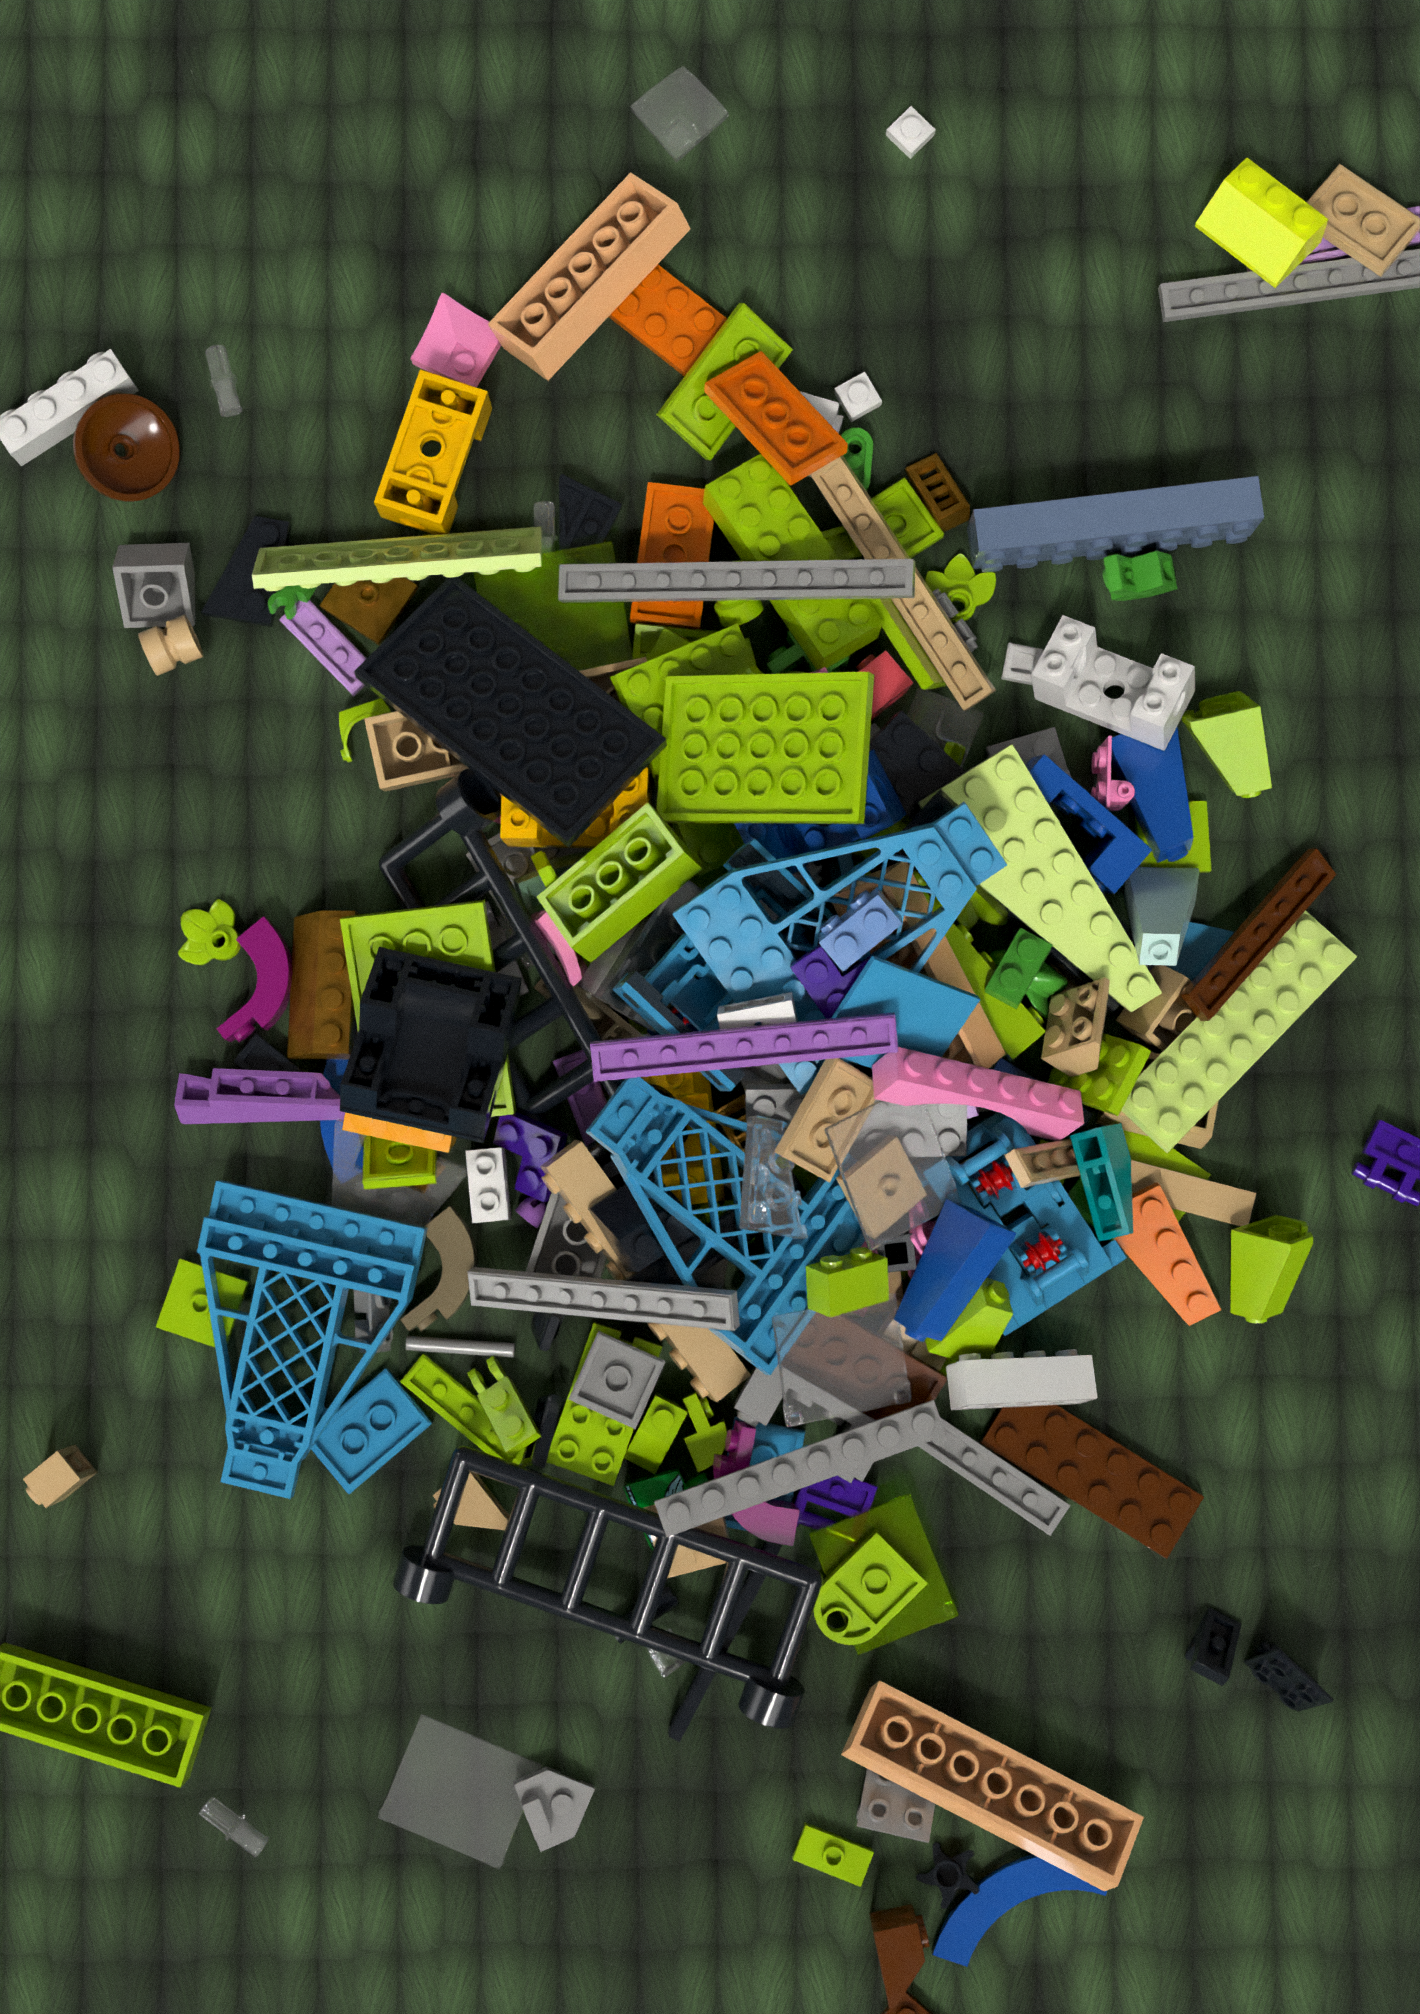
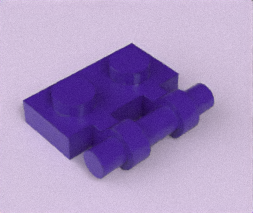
M1377 1120L1362 1150V1153L1374 1158L1370 1167L1357 1162L1351 1174L1362 1179V1184L1372 1189L1376 1186L1392 1194L1391 1198L1400 1203L1406 1201L1414 1206H1418L1420 1203V1192L1412 1189L1416 1179L1420 1181V1139L1382 1120ZM1386 1165L1403 1172L1399 1182L1383 1174Z

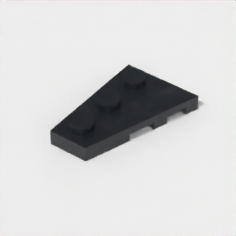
M258 516L253 518L201 611L204 616L273 627L275 614L270 613L268 600L276 591H266L264 588L254 589L252 573L259 548L288 546L292 526L290 522Z

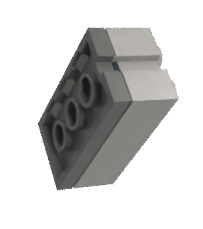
M690 880L591 962L583 978L579 981L578 986L599 1000L609 1004L611 1008L628 1019L656 1032L612 989L626 973L637 971L643 977L648 974L684 933V930L672 915L673 911L704 890ZM669 1003L666 1007L670 1009L672 1005Z

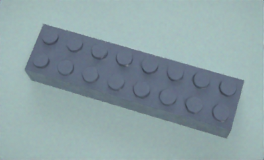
M1259 476L974 509L967 527L972 568H981L982 572L985 573L1000 571L1003 569V566L1016 564L1017 568L1020 569L1031 568L1038 565V561L1051 560L1052 564H1065L1073 561L1072 557L1086 556L1087 560H1099L1107 557V553L1121 552L1122 556H1133L1142 553V549L1156 548V551L1167 552L1177 549V545L1191 544L1192 548H1202L1212 545V541L1226 539L1227 544L1241 543L1246 541L1247 537H1250L1262 522L1264 512Z

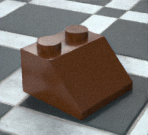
M912 1904L869 1913L889 2008L898 2005L925 1962L923 1948L930 1947L922 1914L915 1915Z

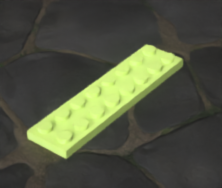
M541 527L259 548L252 573L254 589L264 588L266 591H278L286 586L295 585L309 589L318 587L321 583L336 582L337 585L347 586L360 580L385 583L393 578L407 577L409 580H422L427 578L428 575L439 574L452 578L461 576L465 572H479L483 575H491L504 569L528 572L535 569V567H542Z
M1305 910L1210 1021H1200L1197 1017L1140 1074L1121 1111L1168 1153L1345 971L1357 956Z

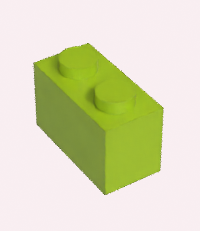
M858 1247L851 1249L850 1254L824 1256L820 1259V1262L807 1265L808 1309L827 1317H834L888 1301L887 1258L873 1253L870 1248Z

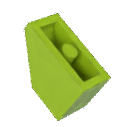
M656 1392L624 1458L656 1474L688 1413L687 1408Z

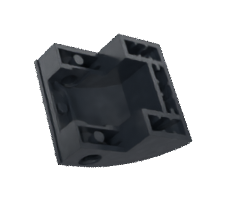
M379 947L360 1000L359 1031L340 1084V1111L484 1143L508 1054L522 978Z

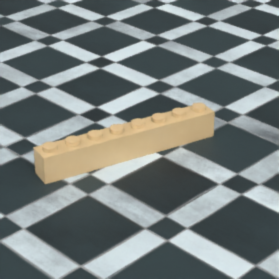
M574 1140L540 1166L545 1173L541 1178L554 1195L559 1192L567 1204L563 1206V1209L575 1224L581 1222L587 1230L588 1234L584 1238L597 1254L602 1251L607 1257L609 1263L605 1266L615 1280H625L635 1272L625 1270L588 1208L617 1189L583 1142ZM648 1323L654 1335L660 1341L665 1338L673 1350L669 1352V1355L681 1370L686 1367L691 1373L693 1379L690 1381V1384L702 1399L707 1396L711 1400L718 1402L751 1376L732 1348L708 1328Z

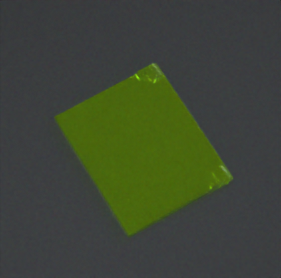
M904 1494L861 1514L849 1517L809 1534L826 1577L876 1529L928 1582L873 1638L864 1643L854 1645L858 1655L959 1615L915 1510L911 1494ZM841 1612L844 1622L846 1624L847 1616L846 1614Z

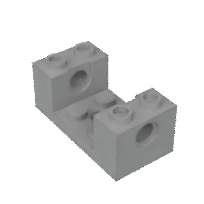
M779 1364L771 1375H765L754 1366L750 1373L751 1376L747 1378L734 1401V1408L738 1410L736 1413L737 1417L753 1427H756L759 1422L765 1426L768 1424L787 1388L792 1389L790 1392L791 1397L805 1406L810 1407L812 1402L823 1407L822 1415L836 1424L842 1426L844 1420L847 1421L841 1433L875 1421L872 1417ZM873 1463L838 1476L852 1483L854 1478L863 1482Z

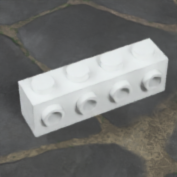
M111 349L106 352H98L91 356L87 364L77 371H69L63 374L57 380V384L46 391L40 390L32 394L26 404L18 409H10L1 414L0 440L10 455L20 466H23L73 434L82 414L96 401L114 394H134L139 390Z
M1075 1349L1055 1352L1056 1356L1046 1357L1045 1351L1024 1353V1358H1014L1013 1352L995 1353L991 1355L992 1359H981V1354L979 1353L960 1355L959 1362L946 1366L951 1410L1081 1404L1097 1399L1092 1355H1078Z

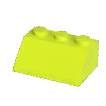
M1246 158L1223 180L1197 220L1195 227L1276 288L1321 243L1328 218L1249 158Z

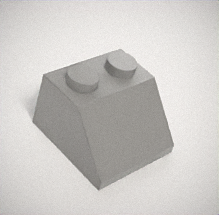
M190 543L119 545L112 568L124 628L166 627L167 621L183 614L187 616L191 625L195 626V573Z

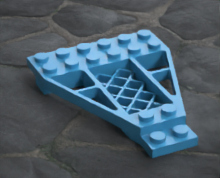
M964 801L933 823L915 826L909 830L741 868L734 867L705 887L704 891L673 911L672 915L735 1003L792 992L798 1022L821 1020L826 1018L791 970L790 964L799 959L793 949L810 952L817 947L820 927L826 922L822 921L826 901L847 905V912L851 909L849 904L853 900L857 880L878 884L881 892L883 885L904 889L901 908L894 907L902 917V924L904 916L920 918L922 920L901 933L902 925H900L896 929V934L891 933L884 938L891 941L873 953L876 957L885 960L928 930L934 928L936 932L910 968V970L919 973L976 891V886L1006 867L1007 863ZM875 847L880 849L824 888L816 883L804 866V863ZM903 848L907 856L895 853ZM888 859L909 863L906 883L884 879ZM882 863L880 878L864 875ZM795 865L813 890L814 895L773 921L743 878ZM914 866L929 887L911 884ZM851 884L849 899L833 896ZM909 890L930 893L927 913L906 909ZM936 896L942 906L932 912ZM820 905L818 920L802 917ZM795 922L816 926L813 945L791 941ZM789 926L786 940L780 931ZM869 950L858 960L861 962L873 953L870 954ZM761 1022L755 1023V1026L762 1025ZM839 1058L848 1064L852 1062L843 1058ZM825 1059L782 1063L779 1065L799 1094L802 1095L809 1090Z
M641 1077L624 1079L585 1132L612 1153L610 1157L684 1286L698 1287L691 1274L711 1247L744 1273L745 1280L737 1290L740 1326L735 1331L709 1330L765 1375H771L815 1313V1311L808 1309L806 1266L820 1262V1259L824 1256L850 1254L851 1249L861 1247L868 1237L836 1179L857 1160L846 1152L830 1183L818 1177L805 1197L801 1199L768 1172V1167L778 1155L774 1151L784 1134L684 1104L680 1100L660 1094ZM706 1121L772 1140L773 1145L758 1164ZM687 1124L694 1129L682 1131ZM699 1133L702 1155L685 1157L682 1135ZM675 1141L677 1159L660 1161ZM709 1142L722 1153L710 1154ZM727 1156L730 1178L714 1180L711 1158ZM703 1159L705 1182L689 1184L686 1161ZM678 1163L680 1185L663 1187L661 1165ZM737 1165L750 1176L739 1177ZM652 1171L654 1176V1183L648 1179V1176L651 1174ZM755 1179L758 1201L742 1203L739 1181ZM731 1183L734 1205L717 1207L714 1185ZM706 1186L709 1208L692 1210L689 1188ZM681 1189L683 1207L664 1191ZM766 1189L778 1199L767 1200ZM648 1198L653 1199L700 1238V1246L686 1265ZM784 1202L786 1223L770 1226L768 1204ZM759 1206L762 1227L745 1229L743 1208ZM734 1209L737 1231L720 1233L718 1211ZM709 1212L711 1229L693 1214ZM781 1229L772 1241L771 1231ZM763 1232L765 1253L749 1256L746 1234ZM738 1235L740 1252L723 1240L722 1237ZM760 1259L756 1265L750 1261Z
M223 1180L216 1181L209 1216L204 1217L197 1253H200L227 1417L225 1431L228 1449L221 1477L222 1483L288 1499L294 1497L301 1461L307 1457L413 1299L427 1227ZM213 1257L259 1267L249 1313L221 1307ZM273 1271L281 1272L271 1279ZM292 1275L315 1281L301 1290ZM284 1277L294 1295L279 1303L270 1289V1285ZM327 1283L336 1285L334 1294L330 1290ZM319 1285L329 1303L314 1312L304 1293ZM349 1289L399 1301L397 1307L373 1342L345 1336L341 1332V1323ZM268 1299L273 1309L269 1310L264 1314L266 1301ZM298 1299L308 1317L293 1326L283 1307ZM331 1307L326 1330L318 1315ZM276 1312L287 1330L272 1339L262 1320ZM222 1316L247 1322L234 1383ZM311 1320L321 1339L307 1347L296 1329ZM260 1334L266 1344L256 1349ZM290 1334L300 1353L286 1361L275 1343ZM323 1343L318 1366L310 1351ZM341 1343L365 1349L366 1353L329 1408H325L324 1402L337 1344ZM266 1348H269L279 1366L264 1374L254 1357ZM303 1356L314 1374L299 1383L289 1364ZM282 1369L293 1388L278 1397L267 1378ZM253 1370L258 1379L248 1385L251 1371ZM316 1378L310 1401L302 1386ZM261 1383L271 1402L257 1410L247 1391ZM295 1391L306 1410L291 1418L281 1400ZM274 1405L280 1415L263 1411ZM308 1414L307 1422L298 1420Z

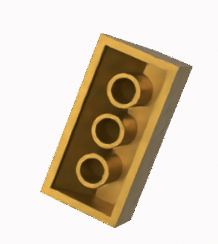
M317 911L294 917L288 1059L350 1058L358 1030L340 919L344 916L360 915L356 911Z

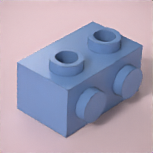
M878 887L870 893L865 890L849 904L851 909L841 917L837 914L832 916L820 927L822 932L819 934L818 943L842 971H845L902 925L901 915Z

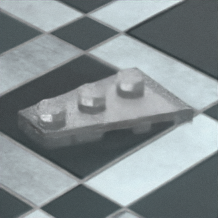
M758 1115L750 1116L747 1119L739 1228L795 1239L808 1238L806 1225H801L798 1206L802 1205L800 1192L794 1190L791 1174L795 1165L790 1160L774 1152L788 1128L787 1122Z

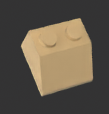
M1155 965L1150 973L1162 994L1133 1012H1129L1124 1008L1116 1021L1136 1039L1158 1054H1161L1197 1016L1180 995L1191 983V980L1164 965Z

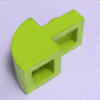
M695 1391L683 1397L685 1406L696 1431L685 1435L684 1440L696 1469L700 1472L713 1465L714 1454L722 1455L725 1449L727 1428L724 1419L710 1424L709 1418L713 1417L714 1413L707 1397L704 1399L699 1398Z

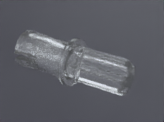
M224 345L209 346L205 351L212 377L209 384L215 389L220 415L222 417H230L240 414L243 410L240 406L235 386L237 377L232 374L226 348Z
M540 501L534 504V527H541L542 567H535L533 572L544 573L547 570V573L556 572L555 541H558V536L555 535V505L553 502Z
M214 1797L208 1799L200 1811L201 1817L225 1834L224 1839L226 1841L229 1838L232 1839L254 1858L258 1856L269 1840L268 1836L263 1835L244 1820L245 1815L241 1814L238 1816Z

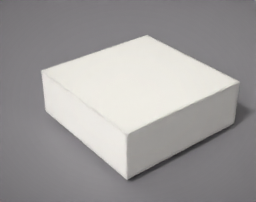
M1008 643L1001 679L1033 685L1031 674L1043 653V649Z

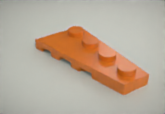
M1156 1182L1133 1193V1233L1113 1239L1116 1240L1122 1250L1188 1326L1221 1311L1160 1184Z

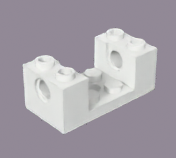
M1062 615L1031 674L1036 700L1165 751L1195 692V666L1162 653L1154 668L1145 666L1097 647L1095 627ZM1113 685L1124 689L1123 695L1116 699L1108 698L1104 692Z

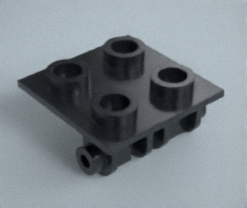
M1264 1640L1256 1649L1260 1655L1244 1660V1663L1252 1669V1674L1258 1681L1269 1685L1279 1694V1698L1284 1705L1297 1712L1331 1703L1334 1700L1318 1685L1317 1681L1302 1670L1299 1665H1296L1293 1659L1288 1657L1274 1642L1269 1643Z

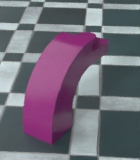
M264 916L236 938L255 964L257 985L248 1003L216 1028L221 1036L229 1042H233L235 1039L241 1042L255 1030L253 1024L256 1022L263 1029L269 1030L280 1019L290 1001L292 956L282 935L271 921Z
M735 1420L733 1430L729 1429L726 1436L725 1449L729 1452V1455L714 1454V1479L750 1466L756 1434L755 1427L744 1421ZM771 1499L731 1514L742 1527L760 1539L782 1545L793 1546L800 1510L792 1502Z

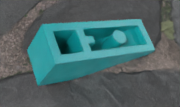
M1122 1124L1103 1126L1070 1135L1098 1242L1132 1234L1131 1157Z

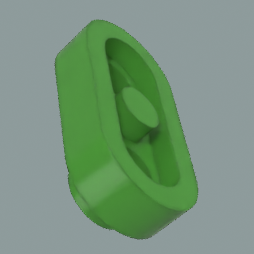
M850 428L844 431L841 437L848 443V447L852 444H857L860 446L861 451L854 454L847 448V453L843 456L865 490L868 491L871 477L873 440L864 429Z

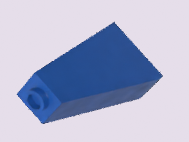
M1175 729L1165 751L1123 734L1112 737L1111 766L1118 780L1128 781L1134 786L1135 794L1129 801V804L1157 863L1166 859L1169 862H1174L1185 857L1191 849L1194 837L1178 729Z
M946 1199L893 1320L906 1328L904 1333L915 1340L925 1342L926 1337L942 1341L1012 1243L1016 1232L972 1207Z

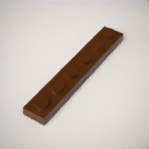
M1317 848L1305 851L1180 994L1200 1021H1210L1337 875Z

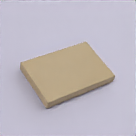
M1341 164L1335 168L1307 201L1309 205L1328 218L1323 238L1380 277L1383 276L1420 232V218Z
M839 1058L825 1059L774 1152L830 1183L876 1100L874 1099L873 1079Z

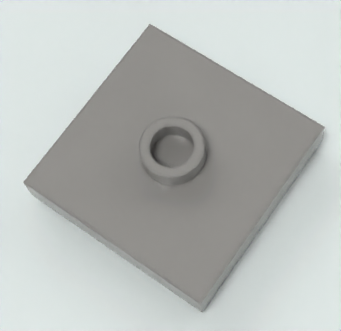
M598 1331L569 1396V1400L636 1429L666 1360Z

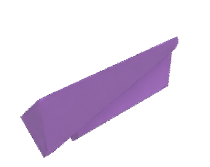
M213 1068L211 1079L180 1073L178 1077L174 1106L179 1121L182 1124L344 1120L345 1112L340 1111V1096L321 1073Z

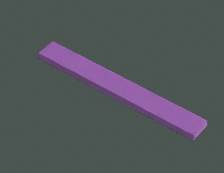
M893 1012L590 1042L593 1078L594 1082L896 1053L898 1052L896 1018Z

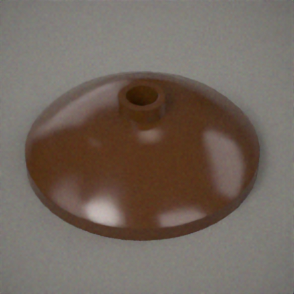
M114 394L93 403L80 417L73 438L75 460L85 480L102 495L118 501L135 502L156 495L171 481L179 462L178 436L168 416L153 402L133 394ZM117 444H121L125 448L123 457L115 452Z

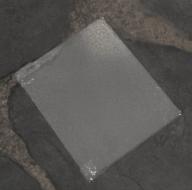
M879 1100L824 1129L869 1250H874L939 1215L946 1199L962 1203L926 1104L903 1106Z
M890 1293L888 1301L834 1317H827L810 1309L774 1315L772 1317L784 1401L783 1411L787 1427L911 1402L912 1396L910 1382L907 1378L900 1324L893 1320L898 1310L896 1293Z
M421 1714L383 1807L379 1810L378 1818L500 1869L523 1812L513 1781L540 1770L542 1765Z

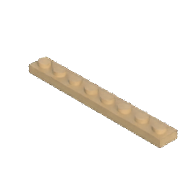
M843 455L810 474L865 559H910ZM915 567V598H891V600L963 711H967L996 690Z

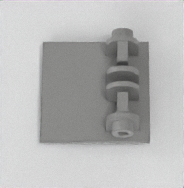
M867 1769L861 1804L858 1805L856 1819H858L857 1827L929 1843L935 1803Z

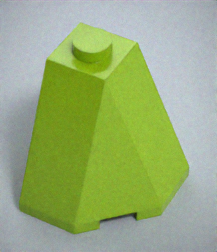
M1241 691L1206 698L1199 703L1200 710L1194 713V710L1184 712L1182 722L1226 786L1233 793L1242 798H1251L1260 795L1262 790L1272 788L1261 707Z
M1274 1215L1231 1230L1230 1313L1243 1316L1250 1323L1267 1322V1318L1283 1312L1313 1245V1235L1311 1232H1308V1225L1305 1221Z
M986 1278L942 1341L926 1337L925 1342L928 1352L959 1361L960 1355L972 1353L981 1354V1359H989L1013 1315L1009 1293L1005 1284Z

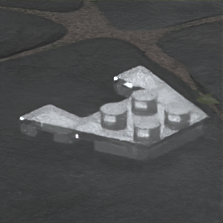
M339 1118L336 1120L334 1126L332 1206L424 1227L467 1175V1167L439 1157L437 1160V1184H428L426 1191L413 1186L364 1190L362 1182L363 1167L356 1165L366 1135L342 1130L344 1120Z

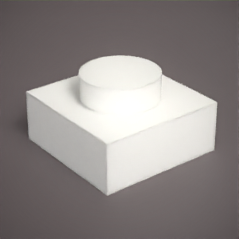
M910 106L886 130V136L911 159L935 135L936 129Z
M865 372L834 388V394L851 422L880 407L882 404L881 398Z

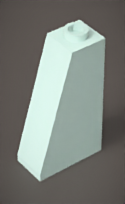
M1137 867L1125 881L1124 902L1139 965H1177L1196 901L1199 879L1198 868Z

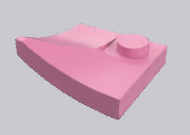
M441 293L430 322L411 356V361L413 365L427 372L477 388L500 349L501 344L488 326L489 321L465 308L448 295Z
M545 910L532 914L531 917L543 938L562 964L569 983L575 986L583 978L587 965L569 946Z

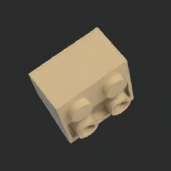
M1102 978L1051 996L1041 1059L1069 1077L1098 1069L1110 980Z

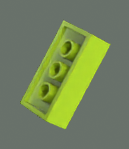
M647 802L541 892L537 899L569 946L589 962H593L703 868L685 843Z

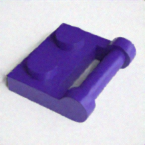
M837 1475L799 1489L794 1501V1505L800 1510L797 1527L801 1524L846 1540V1545L856 1548L871 1508L877 1485L866 1481L862 1482L856 1478L850 1483ZM807 1501L854 1517L851 1526L805 1511Z

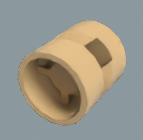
M185 614L167 621L166 628L164 629L155 626L138 633L144 653L157 676L176 669L178 661L188 664L204 657L195 631Z

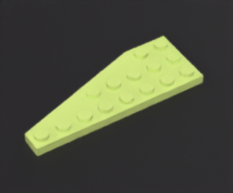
M1013 744L1005 747L940 788L958 805L965 801L1007 863L1006 867L979 884L985 891L994 896L1042 939L1052 944V947L1058 950L1068 961L1093 981L1102 978L1110 980L1109 995L1129 1012H1133L1162 994L1146 965H1139L1133 943ZM940 789L917 802L922 809Z

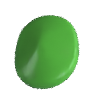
M995 950L990 953L989 956L997 967L1007 950ZM1044 961L1026 995L1041 1016L1048 1018V997L1062 992L1067 987L1068 981Z

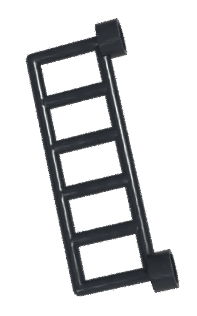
M465 769L438 790L436 806L439 813L385 853L379 860V868L402 909L426 907L403 867L451 830L460 835L480 871L433 906L476 901L491 890L515 931L514 935L493 949L496 973L527 952L549 990L551 997L514 1021L508 1058L517 1111L551 1127L544 1113L594 1081L590 1042L603 1040L482 831L501 815L500 793L472 770ZM563 1015L588 1059L533 1094L509 1051ZM624 1079L601 1081L610 1098ZM651 1084L660 1094L675 1099L665 1088ZM596 1140L586 1146L598 1164L609 1158L612 1154Z
M460 1446L454 1450L424 1545L407 1546L402 1551L392 1583L393 1587L400 1594L421 1603L442 1604L448 1601L454 1580L467 1583L745 1682L738 1702V1707L743 1714L760 1724L773 1728H789L793 1726L805 1693V1688L791 1674L823 1584V1576L820 1571L697 1527L666 1537L658 1513L467 1446ZM470 1471L519 1488L493 1569L445 1552ZM539 1496L588 1513L562 1593L513 1576ZM609 1520L658 1537L631 1618L582 1601ZM678 1545L728 1562L701 1642L652 1626ZM748 1570L798 1587L770 1667L721 1650Z

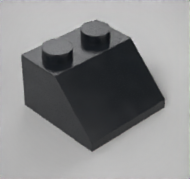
M651 1172L648 1179L654 1183L653 1172ZM626 1184L588 1208L626 1271L639 1272L666 1254ZM664 1191L683 1207L680 1200L671 1191ZM648 1198L675 1247L695 1234L653 1199Z

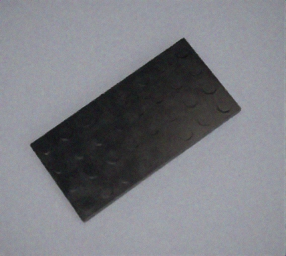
M458 577L448 578L354 671L356 679L568 848L667 746L665 737Z

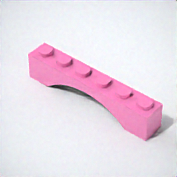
M898 1047V1052L885 1054L872 1065L874 1099L903 1106L960 1104L986 1108L1014 1119L1025 1128L1029 1135L1054 1141L1062 1140L1084 1124L1081 1091L902 1047Z

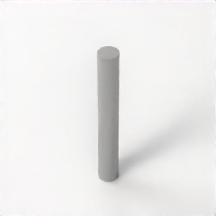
M407 1336L406 1350L514 1358L515 1343Z

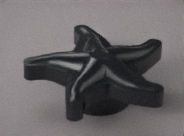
M939 1842L933 1844L935 1868L927 1874H918L917 1880L939 1887L943 1898L940 1904L941 1908L946 1909L950 1905L957 1889H968L973 1894L980 1892L979 1886L966 1873L968 1860L975 1855L974 1850L965 1851L952 1858L942 1850Z

